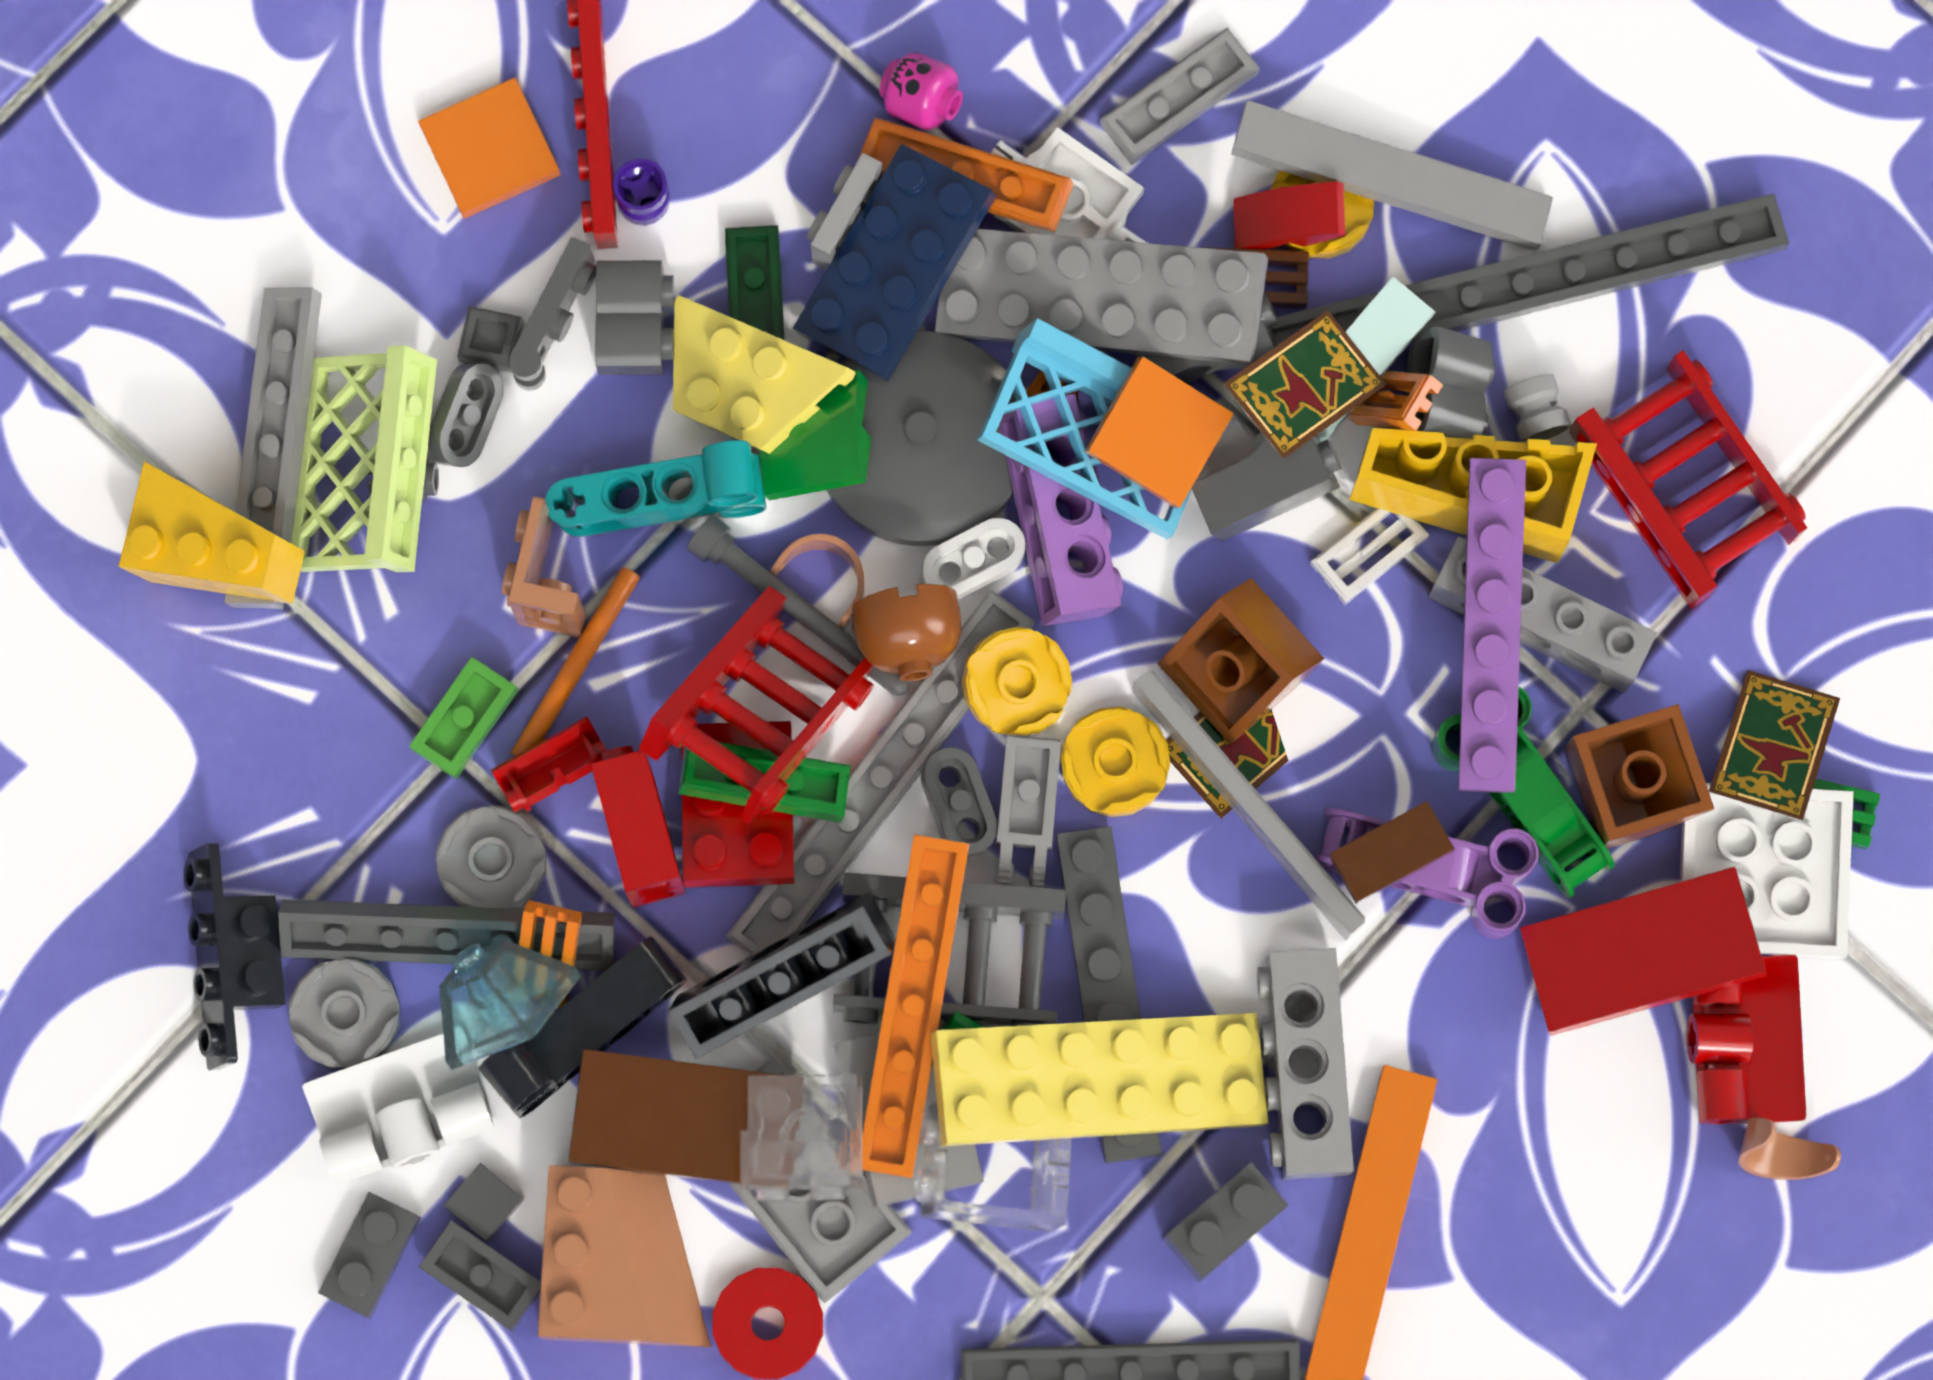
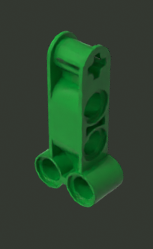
M1518 686L1515 792H1489V794L1513 828L1529 833L1536 841L1539 849L1538 863L1556 888L1566 898H1571L1575 893L1574 888L1603 868L1609 871L1615 868V863L1602 840L1522 730L1531 716L1532 702L1528 694ZM1461 714L1447 718L1435 733L1431 743L1435 761L1450 771H1459V755L1453 753L1448 748L1445 736L1450 731H1460ZM1589 853L1591 855L1569 872L1564 870L1585 854Z

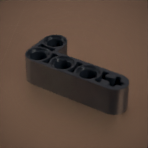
M649 937L632 948L522 1040L514 1037L500 1046L482 1062L478 1070L518 1118H522L539 1107L580 1073L583 1049L605 1052L671 998L688 979L653 937Z

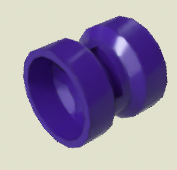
M637 158L627 161L618 169L614 176L613 188L619 212L623 217L635 225L642 226L654 224L662 219L669 209L670 195L665 173L660 166L649 159Z

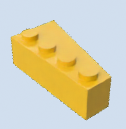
M1372 428L1349 500L1383 509L1397 515L1407 516L1414 520L1467 536L1470 458L1526 460L1523 553L1558 564L1570 541L1597 443L1577 442L1576 446L1553 445L1550 444V440L1528 439L1524 443L1496 441L1495 436L1473 435L1472 439L1445 437L1444 433Z

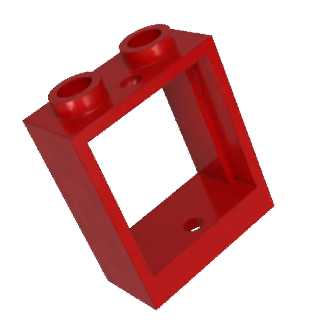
M630 745L603 752L601 754L602 761L592 763L591 768L625 893L632 908H638L686 894L647 754L641 750L634 752L633 746Z

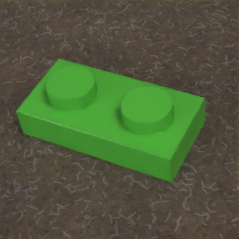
M471 656L411 742L409 748L457 780L519 691L517 686Z

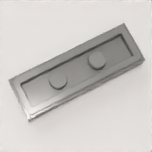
M1227 27L1100 118V126L1129 163L1133 165L1258 75L1260 68Z

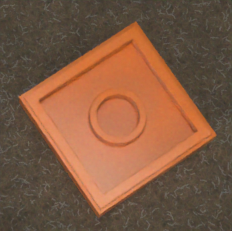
M515 77L418 121L463 219L561 176L559 167Z
M1138 357L1084 452L1172 507L1180 508L1234 413L1145 357Z

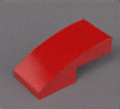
M1337 181L1302 184L1233 198L1234 248L1265 250L1287 243L1306 247L1345 236L1344 184Z

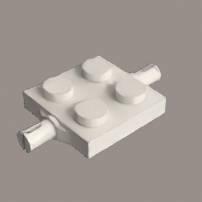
M1058 127L1045 144L1027 158L1006 145L1002 140L997 143L996 149L992 150V154L1069 177L1074 183L1055 233L994 214L995 218L1015 232L1148 243L1125 228L1127 215L1142 197L1144 187Z

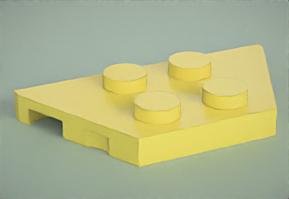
M680 295L676 297L674 302L673 411L737 440L747 441L751 446L770 454L789 436L790 431L796 425L806 422L820 409L817 403L838 384L846 386L854 378L856 372L843 365Z

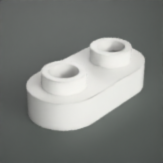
M1003 518L986 520L934 547L926 555L922 568L924 584L945 585L955 589L957 598L961 599L1006 576L1019 567L1025 555L1024 535L1021 529L1010 520ZM1000 541L1008 547V552L1003 557L996 558L989 554L988 546L993 542ZM946 566H953L959 570L960 577L954 582H945L939 575L940 571Z

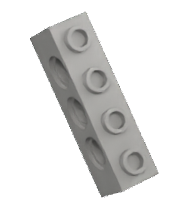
M1458 536L1428 598L1464 615L1467 540ZM1523 567L1520 643L1625 694L1635 681L1658 632Z
M1322 948L1269 952L1266 957V966L1257 967V987L1259 1000H1269L1270 1022H1261V1041L1263 1055H1273L1274 1077L1265 1078L1267 1110L1277 1111L1279 1133H1270L1269 1135L1272 1167H1281L1282 1180L1349 1176L1354 1171L1337 949ZM1294 995L1308 998L1314 1007L1313 1019L1305 1023L1291 1020L1285 1012V1000ZM1298 1050L1312 1053L1319 1065L1317 1075L1307 1079L1296 1076L1289 1067L1290 1055ZM1300 1106H1312L1317 1109L1323 1119L1321 1131L1312 1135L1300 1132L1293 1122L1295 1109Z

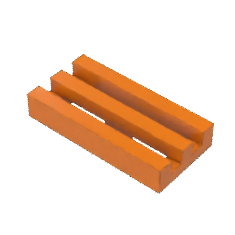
M1386 371L1381 378L1387 385L1381 389L1410 392L1409 396L1394 395L1391 391L1380 390L1356 406L1347 416L1355 425L1417 431L1422 422L1415 417L1416 412L1427 413L1433 404L1425 398L1427 393L1438 394L1443 385L1430 374Z
M527 901L523 911L512 999L523 1001L524 996L528 995L534 997L533 1004L544 1006L546 1000L555 1002V1009H560L570 1000L582 912L536 901ZM538 916L545 918L537 979L532 981L529 980ZM557 921L567 923L559 982L558 986L549 984Z

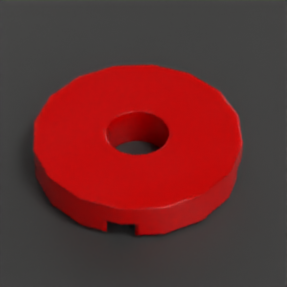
M755 1268L736 1276L721 1291L713 1310L712 1335L720 1355L737 1372L756 1380H779L799 1372L816 1355L824 1335L823 1310L815 1291L800 1276L781 1268ZM763 1308L777 1309L783 1315L784 1329L775 1339L763 1340L758 1338L753 1332V1317Z

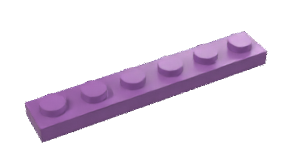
M1470 458L1458 791L1515 792L1526 460Z

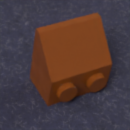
M1250 578L1219 597L1157 664L1225 740L1232 744L1287 697L1325 658L1256 582Z
M1679 704L1575 735L1565 747L1590 825L1607 849L1652 836L1715 809Z

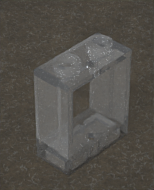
M937 1102L928 1106V1112L923 1114L919 1144L925 1146L924 1168L918 1169L914 1186L915 1200L921 1202L920 1217L1049 1232L1066 1225L1071 1138L1034 1140L1030 1210L945 1201L948 1146H941Z

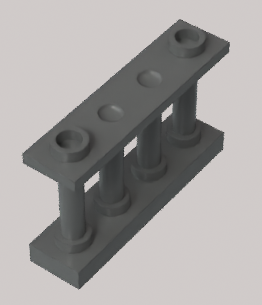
M844 872L843 902L849 903L870 892L881 913L885 914L887 906L902 907L907 877ZM963 882L958 911L964 912V920L969 921L963 1004L943 1002L940 1019L947 1021L956 1010L976 1023L1010 1026L1057 1023V1011L1040 1010L1046 928L1052 926L1053 919H1064L1066 890ZM997 914L1020 916L1019 924L1024 925L1018 1008L985 1006L991 923L997 922ZM877 963L853 975L852 995L834 994V1012H844V1021L876 1024L878 1015H883L886 998L874 997Z

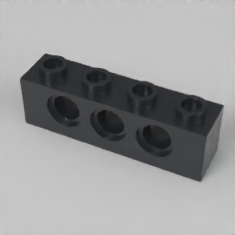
M868 892L680 993L675 998L668 1012L695 1059H698L890 956L895 946L896 937L872 895Z

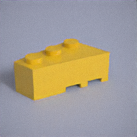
M144 461L118 567L152 583L293 604L305 551Z

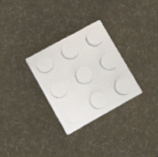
M1706 783L1707 788L1709 790L1711 783ZM1812 789L1803 821L1710 793L1715 809L1682 823L1680 882L1736 867L1761 954L1847 958L1853 791Z

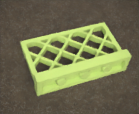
M406 345L388 346L387 353L314 358L291 542L305 551L300 572L386 568L396 573L415 571L437 367L436 359ZM385 368L383 390L374 398L365 385L379 369ZM341 371L348 380V383L330 400L326 395L328 372ZM358 393L367 407L349 425L340 412ZM377 418L379 420L377 443L368 450L359 437ZM333 421L342 435L325 453L320 447L321 434ZM352 446L361 457V460L343 478L334 465ZM371 471L373 473L371 496L363 504L353 490ZM327 474L336 485V488L319 506L314 500L315 487ZM346 499L355 510V514L338 531L329 520V517ZM365 524L367 526L365 554L356 555L347 543ZM322 527L331 540L317 556L308 557L310 538Z

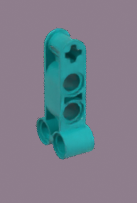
M742 440L710 444L702 449V454L565 478L552 485L545 497L549 509V517L565 533L574 537H586L718 513L722 518H743L754 516L767 510L761 478L760 456L756 453H751L750 443ZM682 478L693 480V488L686 498L681 500L669 498V491L673 483ZM629 487L639 489V498L634 506L626 510L617 509L616 500L624 489ZM579 498L585 505L576 507V516L571 518L565 511L572 509L573 500Z

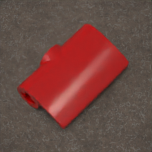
M1796 955L1762 956L1768 976L1692 997L1693 1014H1690L1687 1021L1686 1045L1690 1062L1696 1064L1698 1120L1700 1124H1748L1749 1118H1766L1774 1123L1799 1122L1806 1119L1799 967Z

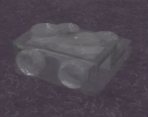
M856 1073L748 1076L747 1131H741L740 1188L755 1191V1200L760 1201L789 1200V1190H810V1199L842 1200L844 1199V1189H862L863 1075Z

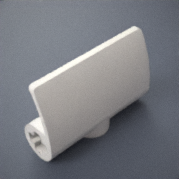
M453 1029L309 1081L303 1085V1091L321 1139H319L321 1152L335 1186L390 1166L392 1169H404L421 1164L436 1157L440 1153L439 1149L495 1129L487 1099L460 1029Z

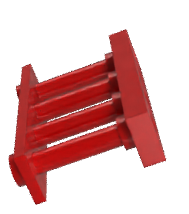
M1682 350L1674 355L1666 369L1673 379L1672 381L1612 419L1607 416L1601 418L1593 407L1577 417L1568 432L1576 444L1577 442L1597 443L1591 466L1685 602L1692 609L1709 598L1718 585L1713 580L1716 578V570L1779 531L1790 546L1798 541L1808 527L1803 522L1806 520V515L1799 501L1791 493L1787 492L1784 494L1710 389L1713 387V382L1706 368L1696 359L1691 361L1685 351ZM1686 398L1703 422V425L1642 464L1639 461L1632 463L1620 446L1624 443L1623 437ZM1717 442L1734 469L1674 508L1669 505L1663 507L1652 492L1654 481ZM1748 487L1765 511V514L1704 553L1700 550L1694 552L1682 535L1685 533L1684 526L1743 488Z
M768 586L652 716L639 746V750L655 761H658L671 745L678 749L685 746L750 791L749 799L739 818L748 825L762 808L769 812L775 809L789 788V784L785 781L845 710L850 707L857 711L874 687V684L868 680L874 666L866 658L849 674L783 629L784 622L778 619L787 597L771 586ZM758 646L765 650L771 646L836 692L821 707L754 661L756 655L753 652ZM730 678L736 682L743 679L807 723V725L795 740H792L725 694L727 688L724 685ZM701 711L707 715L714 712L779 758L763 774L696 727L698 721L695 718Z

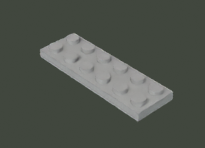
M977 229L940 292L935 332L964 339L1015 343L1019 332L1038 318L1099 351L1250 365L1255 359L1268 257L1264 253Z

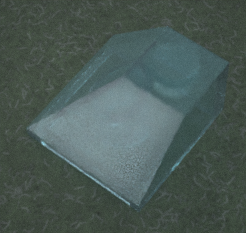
M504 939L484 948H481L477 943L462 950L451 961L454 968L439 985L446 1063L453 1070L534 1038L581 977L578 970L574 966Z

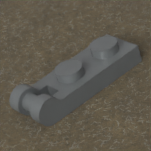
M572 236L509 358V366L516 384L526 391L537 390L544 384L546 371L543 361L554 340L561 343L567 335L574 314L569 312L578 293L585 296L596 277V266L593 265L595 259L591 245Z

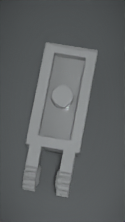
M1007 734L996 844L1000 846L997 884L1009 885L1013 881L1014 865L1011 862L1013 847L1035 849L1034 862L1030 867L1029 884L1031 887L1044 888L1047 850L1052 849L1062 739Z

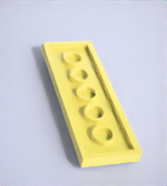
M1257 1013L936 1030L931 1033L941 1146L1258 1127L1269 1123Z

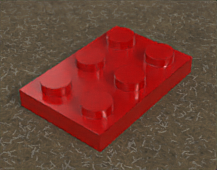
M791 721L767 722L792 739ZM701 723L696 725L698 729L716 741L767 750L729 723ZM684 746L681 747L682 760H683ZM682 795L684 888L795 884L794 815L776 811L769 812L762 809L748 825L739 819L745 806Z

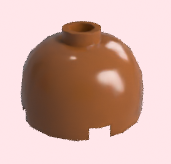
M916 584L917 595L899 597L898 587L870 594L854 603L852 606L851 624L861 654L875 668L886 673L899 674L902 681H918L932 675V668L944 663L957 648L962 633L961 612L955 589L945 585Z

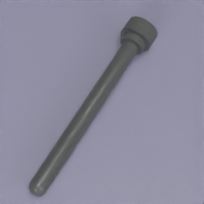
M711 515L703 523L687 546L690 552L703 562L711 560L717 565L721 561L761 593L768 586H771L786 596L787 600L782 608L786 613L856 667L865 657L861 654L852 635L734 545L736 538L729 534L731 528L715 515ZM873 667L869 675L871 679L894 696H901L908 690V681L900 680L899 674L886 673Z

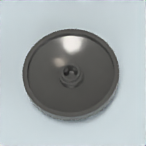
M917 331L888 382L847 360L842 364L851 370L859 369L868 380L862 426L872 437L866 483L826 490L834 504L850 521L871 535L889 542L909 546L940 545L986 520L993 519L1003 511L1014 496L1006 457L997 450L977 441L1006 374V370L991 355L973 343L956 336L932 331ZM1012 393L1008 404L1017 402L1014 393ZM999 426L996 430V432L1000 433Z

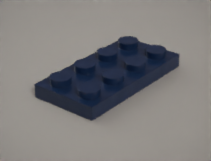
M901 144L793 326L795 332L888 382L995 201L996 195L993 190Z

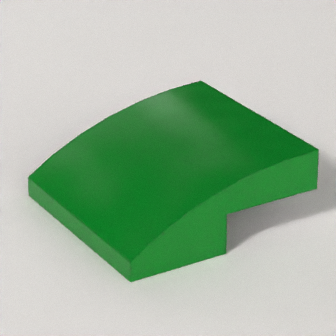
M859 369L853 370L856 372L854 378L846 386L838 384L817 403L820 409L806 422L793 427L789 436L770 454L759 449L763 490L765 497L769 501L866 483L872 437L862 426L868 380Z

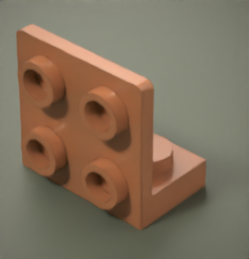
M534 496L530 511L522 509L518 517L515 542L521 543L517 564L509 562L506 567L502 594L508 596L507 607H511L518 625L579 638L584 630L586 615L578 593L571 592L572 586L565 582L548 578L540 579L553 528V521L548 515L549 509L545 498Z

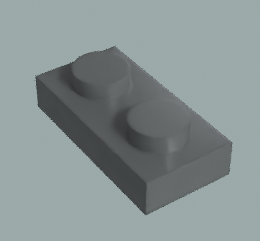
M368 1192L318 1294L371 1319L421 1217L376 1194Z
M452 1220L419 1265V1268L512 1332L541 1292L540 1281Z

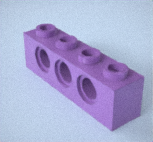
M1075 394L1065 395L1075 422L1087 420L1084 412L1078 409ZM1054 398L1031 405L1042 434L1064 427ZM1020 409L1003 414L999 423L1001 435L1015 442L1030 438ZM1088 428L1079 430L1085 448L1087 447L1085 440L1087 439ZM1067 434L1045 441L1046 446L1052 448L1058 454L1062 467L1078 463ZM1032 445V446H1029V447H1026V448H1028V449H1030V450L1036 452L1033 445ZM1005 455L1020 526L1025 538V549L1042 626L1103 617L1120 607L1123 583L1118 569L1113 567L1109 550L1111 528L1107 517L1101 514L1100 505ZM1092 466L1100 484L1098 470L1096 466ZM1081 470L1074 472L1083 477ZM1056 499H1061L1067 503L1071 510V520L1065 519L1059 514L1056 508ZM1068 551L1075 553L1081 559L1083 564L1082 573L1075 571L1070 566L1067 558Z

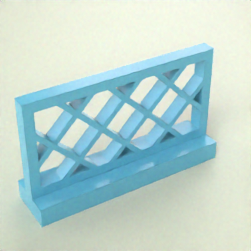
M1038 318L1020 331L1011 350L1014 355L977 441L1168 540L1175 533L1192 489L1180 508L1169 506L1163 520L1147 511L1140 491L1145 489L1121 475L1125 488L1115 492H1110L1099 485L1092 466L1101 464V462L1095 458L1089 459L1088 454L1084 452L1086 448L1079 433V430L1100 424L1108 410L1107 405H1111L1131 367ZM1025 363L1043 371L1050 391L1028 398L1020 378ZM1060 381L1068 385L1062 387ZM1079 390L1089 395L1098 416L1076 423L1065 394ZM1012 393H1014L1017 402L1008 404ZM1054 398L1064 427L1042 434L1031 405ZM1020 409L1030 438L1015 442L996 432L1003 414ZM1067 434L1078 463L1062 467L1052 461L1045 441ZM1032 445H1033L1036 452H1034V451H1032V450H1030V449H1028V448H1026V447H1029V446H1032ZM1081 470L1083 477L1074 472ZM1128 495L1131 502L1123 499L1122 497Z

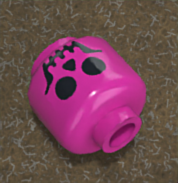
M919 52L908 53L901 59H894L886 68L880 83V96L884 99L886 111L892 117L925 131L936 129L945 119L948 121L952 120L957 115L963 100V93L961 90H958L957 72L950 65Z

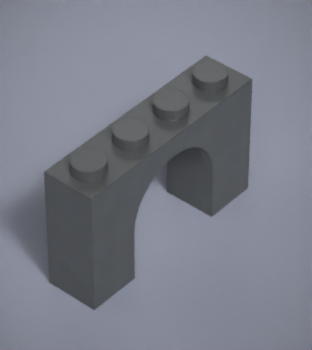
M1263 293L1254 362L1279 345L1271 328L1272 325L1278 323V318L1265 293ZM1134 354L1136 359L1143 356L1186 384L1218 370H1243L1249 366L1248 364ZM1316 435L1283 459L1265 437L1260 446L1251 455L1196 481L1191 489L1210 534L1223 542L1340 488L1334 472L1342 469L1329 439L1320 442L1318 435Z

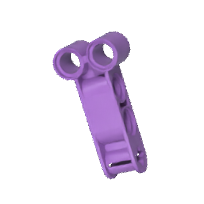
M1328 808L1324 814L1329 821L1320 856H1315L1314 858L1323 869L1338 873L1329 858V854L1339 849L1344 828L1348 827L1349 829L1345 842L1346 845L1389 821L1342 809ZM1508 829L1500 832L1493 838L1489 847L1448 837L1455 848L1452 853L1390 886L1470 907L1474 928L1487 938L1500 939L1509 936L1523 919L1526 903L1523 894L1514 885L1522 883L1533 871L1538 861L1539 849L1531 835L1520 829ZM1505 845H1513L1519 848L1524 855L1525 866L1518 870L1504 868L1498 861L1497 849ZM1490 898L1505 900L1511 907L1512 919L1503 924L1491 921L1485 914L1484 902Z

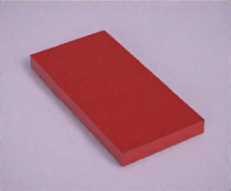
M1736 867L1520 927L1547 1029L1551 1036L1768 976Z

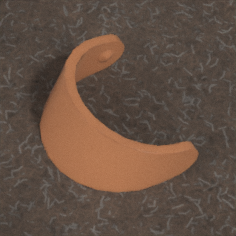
M823 533L801 537L784 550L771 568L770 573L777 576L795 556L810 550H826L843 557L851 565L858 580L856 596L838 624L844 629L852 620V606L864 598L865 595L864 572L861 561L855 550L847 542L836 536Z
M1749 1118L1738 1163L1744 1171L1762 1178L1800 1180L1834 1171L1841 1161V1151L1832 1144L1807 1141L1776 1132L1774 1122L1766 1118Z

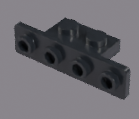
M206 843L189 852L183 875L187 891L191 892L193 914L189 920L188 933L191 944L196 947L198 969L194 974L193 989L196 999L201 1002L203 1021L198 1033V1045L201 1054L206 1057L207 1070L213 1071L221 1070L238 1062L234 1010L274 1009L286 1004L275 895L224 897L218 843Z

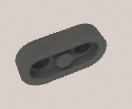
M467 362L456 367L451 373L430 425L428 449L431 456L439 464L452 467H467L473 464L481 455L504 393L502 378L499 372L491 365ZM469 384H471V393L468 397L467 389ZM450 433H451V434H452V442H451V444H450V446H449V436H450Z
M953 747L938 750L924 764L921 772V784L940 837L944 840L968 843V857L977 856L994 842L998 830L997 819L976 762L967 752ZM940 771H952L957 778L956 786H944L939 780ZM968 821L972 823L976 830L975 837L972 839L963 838L958 832L959 822Z

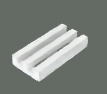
M1376 508L1311 560L1310 565L1316 572L1320 573L1325 583L1337 593L1338 598L1346 605L1428 539L1429 534L1417 520L1395 514L1399 520L1334 571L1328 563L1391 514L1389 511ZM1406 528L1412 533L1409 538L1348 587L1342 581Z

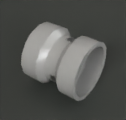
M1554 374L1531 377L1512 385L1503 392L1508 409L1516 412L1517 417L1521 418L1516 425L1520 442L1526 443L1528 439L1547 440L1562 434L1572 427L1567 410L1556 406L1559 388Z

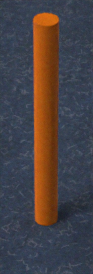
M621 567L511 750V755L516 756L544 740L640 580L639 575L625 567Z

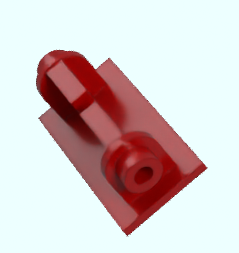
M586 716L491 769V772L514 813L522 808H525L528 812L532 810L530 806L559 791L558 788L567 783L571 784L593 772L591 764L602 761L601 754L607 751Z

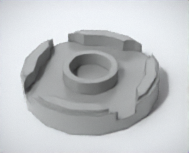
M504 806L480 807L475 810L473 808L461 813L445 828L436 848L437 873L444 891L460 907L519 909L540 888L546 874V849L537 828L523 814L519 812L514 813L512 809Z
M336 959L314 966L298 981L289 1000V1023L295 1042L310 1059L331 1069H345L379 1057L390 1048L400 1028L401 1005L394 986L378 968L359 959Z

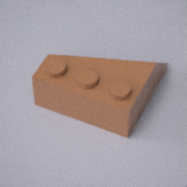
M549 1165L538 1337L543 1340L712 1348L665 1175L610 1168Z

